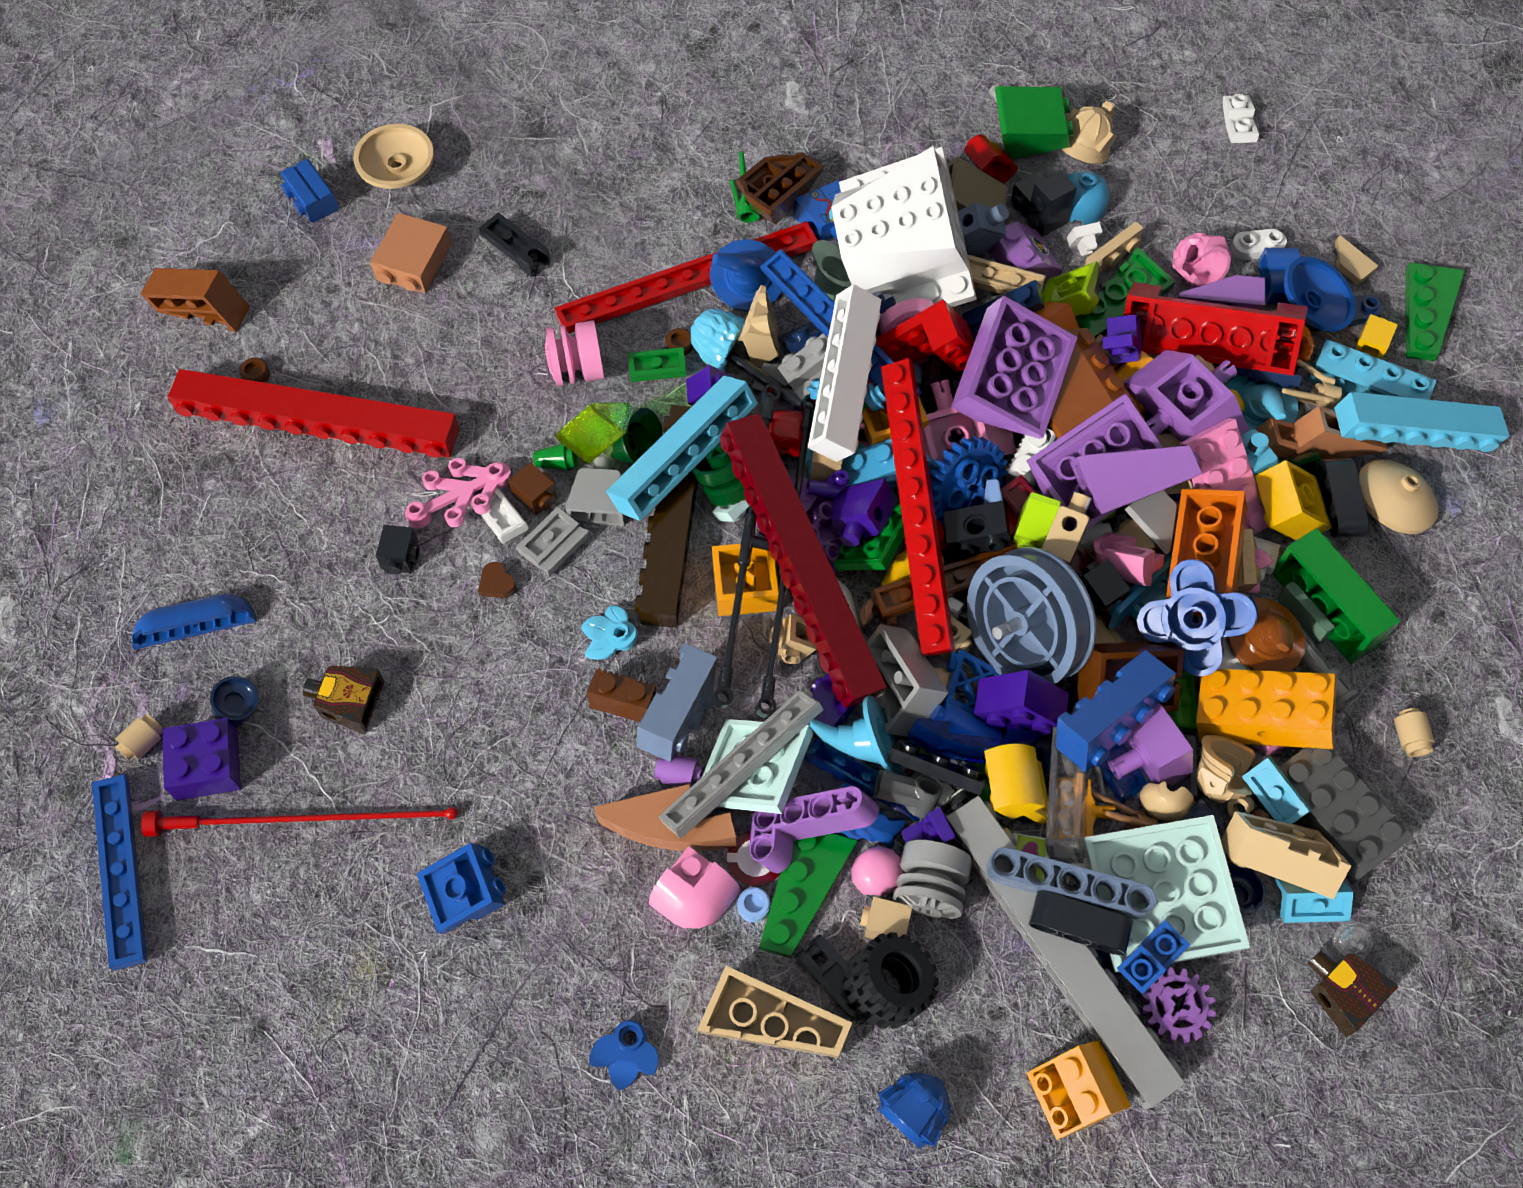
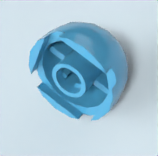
M1079 170L1071 173L1067 177L1077 187L1068 221L1072 223L1074 220L1083 221L1082 225L1098 222L1105 216L1110 203V189L1105 179L1098 173L1090 170Z

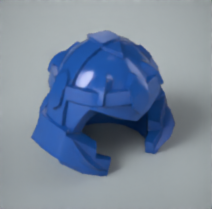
M915 1072L899 1078L894 1085H889L879 1092L878 1096L881 1103L877 1110L921 1150L926 1145L937 1146L942 1135V1129L944 1125L946 1126L950 1117L951 1104L944 1086L945 1083L940 1078Z

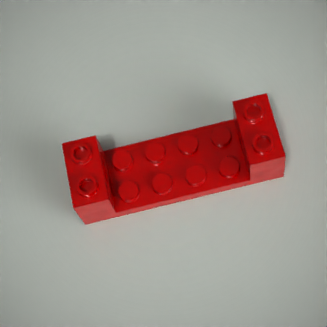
M1134 282L1129 290L1124 316L1137 315L1141 319L1143 352L1160 355L1165 350L1192 354L1194 357L1200 355L1205 361L1220 365L1224 360H1228L1231 362L1229 366L1234 365L1239 368L1294 376L1308 306L1278 302L1276 312L1165 297L1161 296L1162 286Z

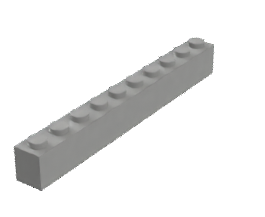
M979 796L975 797L946 817L955 835L954 841L961 850L972 857V866L1093 1038L1096 1041L1100 1040L1108 1059L1143 1109L1154 1107L1185 1084L1180 1077L1183 1075L1181 1068L1173 1058H1167L1159 1048L1161 1045L1160 1039L1150 1027L1145 1028L1137 1017L1140 1013L1136 1005L1128 997L1124 999L1116 988L1119 985L1117 979L1109 969L1105 968L1103 970L1096 960L1098 954L1094 948L1039 931L1029 926L1028 923L1036 894L998 884L988 877L986 864L992 853L1002 847L1017 850L1015 847L1017 842L1013 834L1007 828L1002 829L996 821L997 813L988 801L983 802ZM999 858L995 860V866L998 871L1002 873L1011 872V865L1006 859ZM1036 867L1029 868V877L1035 882H1040L1034 874L1037 872Z

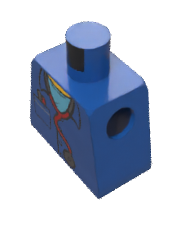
M839 180L799 196L794 200L795 219L799 223L807 221L818 241H826L834 237L838 243L831 207L835 194L841 193Z

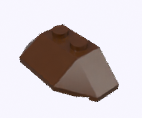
M803 152L795 153L794 156L776 155L764 157L738 178L736 184L752 209L776 225L794 209L795 198L808 193L823 171L824 166Z

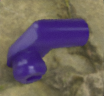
M839 469L823 482L809 479L806 484V494L834 498L847 487L850 479L847 471Z

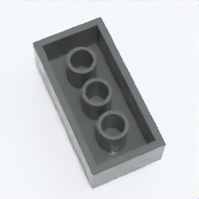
M1304 748L1279 767L1312 810L1296 822L1302 827L1318 830L1349 862L1351 867L1346 878L1352 885L1413 837L1333 749Z

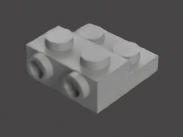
M824 333L819 337L809 338L803 349L796 354L785 356L782 364L777 367L801 401L806 395L810 394V391H807L806 388L812 384L811 380L821 378L828 338ZM806 402L808 406L814 407L813 404Z

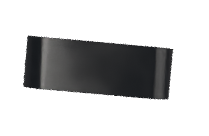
M1351 458L1321 459L1318 463L1317 477L1322 499L1332 527L1329 529L1330 535L1333 538L1364 537L1368 532V516L1354 460Z
M1039 890L1036 894L1028 924L1034 929L1113 955L1125 956L1134 921L1121 914L1056 893Z

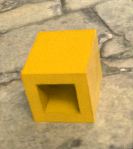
M1370 314L1360 332L1354 349L1382 359L1388 350L1398 324Z

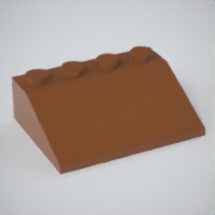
M1066 329V331L1078 338L1048 423L1057 439L1125 393L1142 418L1145 419L1138 408V404L1126 390L1122 379L1114 371L1108 357L1102 352L1089 329Z

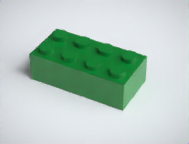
M1317 528L1288 545L1272 572V575L1283 588L1294 581L1333 623L1335 628L1327 638L1350 665L1377 649L1400 622L1393 609L1383 603L1375 594L1373 587L1357 574L1352 564L1340 555L1333 547L1330 539L1323 536Z

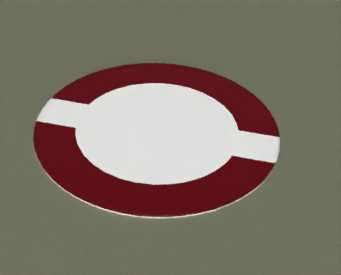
M751 830L746 831L736 837L737 846L728 849L727 863L729 870L738 881L746 885L763 886L769 884L780 873H773L752 859L749 852Z

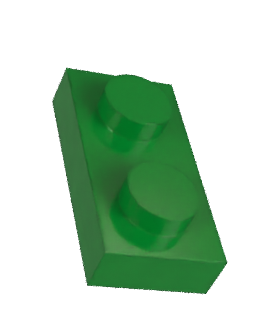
M683 347L627 353L630 382L687 377Z

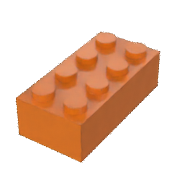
M1181 490L1166 599L1171 598L1170 575L1177 564L1188 559H1199L1210 565L1215 574L1217 591L1219 593L1237 592L1248 511L1245 491ZM1195 611L1193 616H1203L1199 611Z

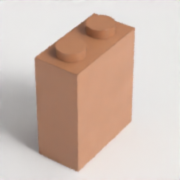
M397 213L370 261L375 278L385 284L391 283L402 286L409 291L426 293L452 244L447 226Z

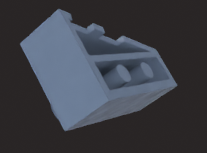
M683 643L679 650V653H681L680 663L676 670L669 668L666 674V678L670 679L669 683L661 694H655L638 726L636 747L669 762L672 761L677 751L682 752L685 749L689 739L688 734L692 729L697 730L703 711L705 708L710 709L713 705L712 696L715 693L713 688L717 656L686 643Z

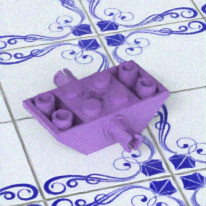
M1165 350L1123 382L1126 390L1153 415L1146 423L1155 436L1167 429L1180 442H1183L1227 418L1236 419L1241 436L1249 430L1235 395L1224 385V383L1237 375L1234 365L1228 369L1226 368L1231 364L1228 360H1224L1210 372L1192 354Z

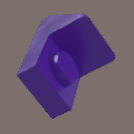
M940 807L928 812L924 820L901 831L906 843L913 840H930L950 845L955 838Z

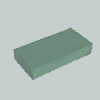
M1294 581L1284 587L1277 601L1294 615L1301 628L1317 645L1323 642L1335 628L1333 623Z

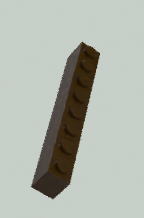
M671 405L670 415L664 417L663 433H666L691 407ZM692 470L654 507V516H649L647 533H650L651 537L650 542L644 543L643 559L647 560L646 568H641L639 574V586H643L642 594L636 595L635 613H639L641 625L677 628L698 486V481Z

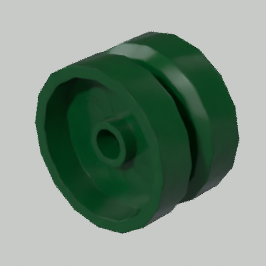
M719 442L692 469V472L697 481L702 484L703 491L708 500L715 506L724 507L745 500L744 487L740 479H737L733 473L729 454L723 451Z

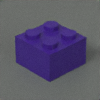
M1030 670L981 678L978 683L974 714L986 720V724L1006 731L1007 735L1013 738H1024L1026 734L1033 733L1047 735L1051 731L1057 730L1058 717L1067 712L1069 693Z
M228 718L162 728L164 789L176 801L241 790L238 731Z

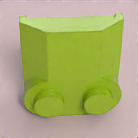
M1094 261L1078 269L1048 279L1043 291L1044 303H1068L1072 307L1074 316L1080 314L1087 315L1093 312L1099 302V297L1094 291L1098 276V262Z

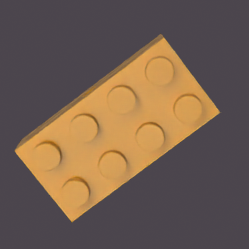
M1218 669L1210 675L1201 676L1196 719L1200 742L1206 735H1220L1242 744L1333 749L1337 695L1335 674Z

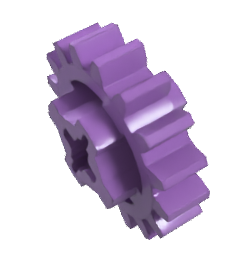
M1172 967L1168 968L1165 971V977L1162 974L1146 990L1148 992L1139 996V1000L1146 1003V1006L1142 1007L1139 1012L1140 1014L1148 1015L1150 1018L1144 1025L1146 1028L1154 1025L1157 1028L1155 1033L1158 1037L1163 1033L1167 1034L1169 1044L1175 1042L1177 1037H1179L1182 1045L1190 1042V1036L1197 1041L1203 1036L1201 1030L1207 1032L1212 1027L1206 1019H1213L1216 1016L1215 1011L1208 1009V1006L1216 1001L1215 998L1206 997L1205 995L1210 986L1207 984L1200 987L1197 984L1200 976L1196 974L1191 979L1188 978L1187 969L1185 968L1178 975H1175ZM1174 984L1180 985L1182 987L1178 989H1172L1169 986H1164ZM1183 996V999L1180 1002V1011H1177L1172 1016L1171 1014L1174 1011L1173 1007L1175 1006V1001ZM1194 997L1196 998V1001H1197V1003H1198V1007H1197L1196 1004H1195ZM1156 1004H1157V1005L1159 1006V1008H1160L1161 1016L1159 1015V1013H1158V1011H1157ZM1182 1022L1184 1025L1190 1026L1186 1028L1174 1027L1173 1024Z

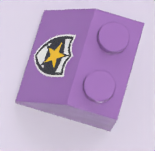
M1018 222L1005 226V236L989 249L995 262L1046 275L1045 280L1062 274L1063 271L1038 231Z

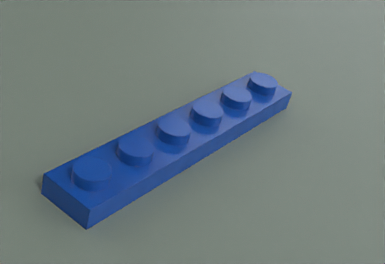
M125 774L92 782L109 968L113 971L148 962L129 778Z

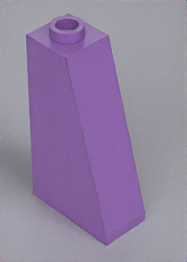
M1191 446L1082 455L1070 462L1083 495L1091 498L1088 507L1093 518L1202 474L1200 470L1202 466L1198 454L1192 451Z

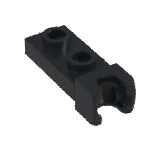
M499 212L479 227L482 237L517 263L519 268L530 277L536 275L535 270L532 269L534 262L539 261L544 265L550 264L551 257L548 248L537 239L533 240Z

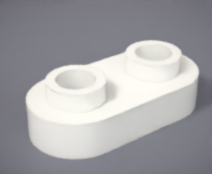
M1276 229L1240 232L1233 239L1231 251H1233L1235 257L1242 260L1259 259L1265 247L1285 248L1287 239L1281 231Z

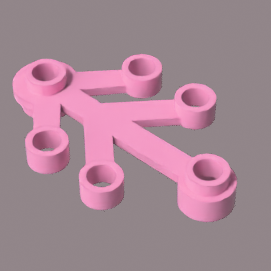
M454 458L448 464L453 477L470 476L476 477V479L463 481L441 478L438 472L433 470L424 473L422 481L427 490L441 489L449 490V492L424 504L421 502L410 503L405 512L409 525L415 529L427 526L431 521V513L457 501L455 506L449 508L444 514L450 527H458L464 523V514L470 502L477 514L487 513L491 509L490 502L496 489H502L509 484L508 480L511 478L509 466L502 462L492 463L487 467L466 465L465 460L462 458ZM484 487L481 494L473 497L475 491Z

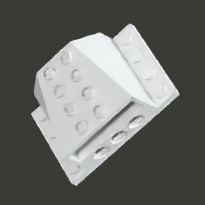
M932 146L919 155L839 182L841 193L835 194L831 208L841 258L851 285L855 284L871 294L882 291L883 293L893 295L896 304L913 298L928 299L934 304L944 299L951 307L977 300L943 147L935 149Z

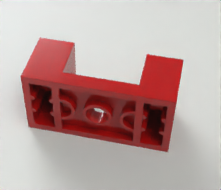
M942 299L877 337L875 344L893 362L909 358L914 364L925 357L936 354L958 373L965 369L975 340L968 323Z

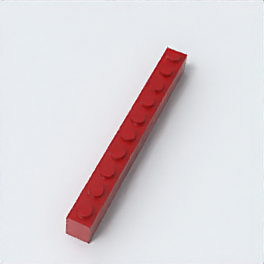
M184 369L178 370L167 396L176 413L186 417L194 415L205 417L211 421H230L241 426L248 424L260 426L266 430H285L295 435L303 433L315 435L320 439H339L349 444L363 443L375 448L387 447L398 449L404 453H423L434 458L440 456L451 457L459 432V426L453 413Z

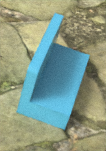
M1271 757L1266 758L1242 776L1274 820L1295 824L1297 820L1312 811Z
M1275 878V882L1282 892L1280 917L1284 923L1350 921L1353 890L1345 879L1335 898L1331 899Z

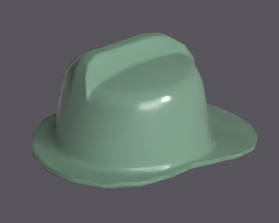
M819 240L812 246V254L817 264L814 281L834 301L837 294L851 286V282L843 264L839 247L829 241Z

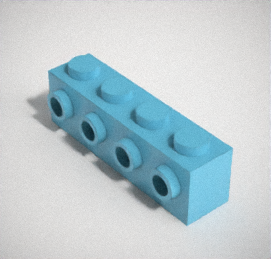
M1328 339L1325 340L1313 365V368L1325 376L1334 378V385L1341 387L1342 394L1348 395L1350 392L1430 400L1437 381L1424 374L1413 372L1394 363H1389L1368 353L1357 351ZM1312 374L1309 375L1308 381L1316 384L1322 383L1321 380Z

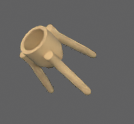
M1298 359L1296 364L1304 367V370L1321 380L1322 383L1315 384L1311 393L1283 388L1282 393L1295 396L1298 402L1334 409L1341 399L1342 388L1334 385V378L1325 376L1309 364Z

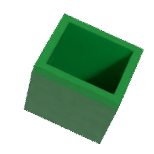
M995 87L1005 152L1011 159L1070 147L1069 137L1074 136L1072 120L1066 121L1065 113H1070L1068 96L1062 97L1061 87Z

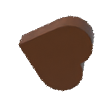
M499 562L486 564L480 579L479 596L496 598L512 596L516 590L513 577L506 573L504 566Z

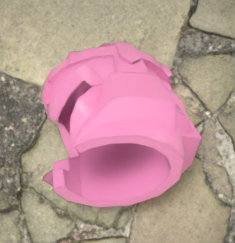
M1194 233L1181 240L1178 247L1173 251V268L1186 280L1184 284H1187L1189 289L1224 279L1230 268L1233 251L1229 250L1225 237L1205 235L1206 233Z

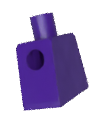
M885 478L848 486L834 497L830 520L841 536L842 542L847 546L855 547L859 544L861 538L875 536L882 532L899 499Z

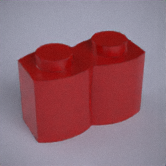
M983 134L972 137L964 148V153L979 170L1003 184L1018 171L1017 165L996 142H991Z

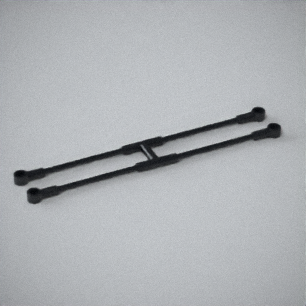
M774 384L766 385L761 393V400L764 402L761 417L768 432L769 425L773 420L775 403L781 395L780 389ZM767 392L772 393L774 397H770ZM810 394L806 395L800 404V409L803 412L801 423L802 438L794 486L799 499L801 496L809 434L817 400L811 399ZM806 402L813 404L814 407L808 406ZM749 506V511L745 515L738 559L740 567L724 666L721 667L718 689L712 696L713 704L719 709L727 708L733 700V693L730 690L733 675L732 661L747 567L750 566L752 548L769 551L767 538L755 535L757 516L752 506ZM782 578L779 587L767 675L764 676L761 699L755 706L757 715L762 718L770 717L777 707L773 699L776 683L774 674L787 587L784 585ZM718 694H724L727 697V702L720 701ZM761 703L768 704L770 711L763 710Z

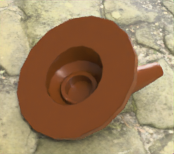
M1262 597L1252 598L1258 607V620L1255 626L1247 633L1227 637L1230 650L1239 662L1250 670L1290 672L1299 665L1305 654V636L1300 623L1288 609L1278 602Z

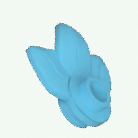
M609 606L605 616H592L582 624L584 634L592 640L585 653V656L589 659H608L617 650L627 651L634 647L637 642L638 633L636 627L629 622L627 612L618 606Z

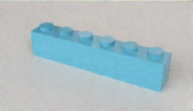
M723 376L606 490L619 513L641 521L720 442V435L727 422L744 418L758 404L746 381Z
M1350 392L1334 407L1342 438H1353L1359 441L1375 440L1383 443L1396 442L1406 443L1407 445H1428L1434 448L1450 447L1458 450L1471 449L1490 452L1497 449L1503 441L1510 437L1501 407Z

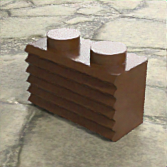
M598 668L595 670L587 691V698L592 709L641 722L656 694V687L654 683L649 685L648 681L643 683L642 680L637 681L636 678L631 680L630 676L625 678L624 674L619 676L618 673L613 674L612 671L607 673L606 669L601 671Z

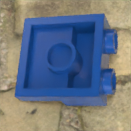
M470 842L416 873L437 933L446 934L470 919L479 920L505 905L502 896L506 894V887L499 877L494 876L491 866L495 864V858L487 847Z

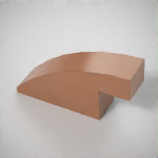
M1320 406L1294 423L1276 420L1271 417L1255 428L1259 433H1263L1268 437V446L1277 457L1292 458L1310 451H1316L1320 455V460L1336 459L1341 455L1349 458L1387 450L1386 443L1381 441H1359L1353 438H1342L1335 411Z
M689 784L594 807L598 823L625 838L648 846L677 851H685L688 846L695 851H715L737 846L730 813L702 819L681 839L660 821L658 816L690 788Z

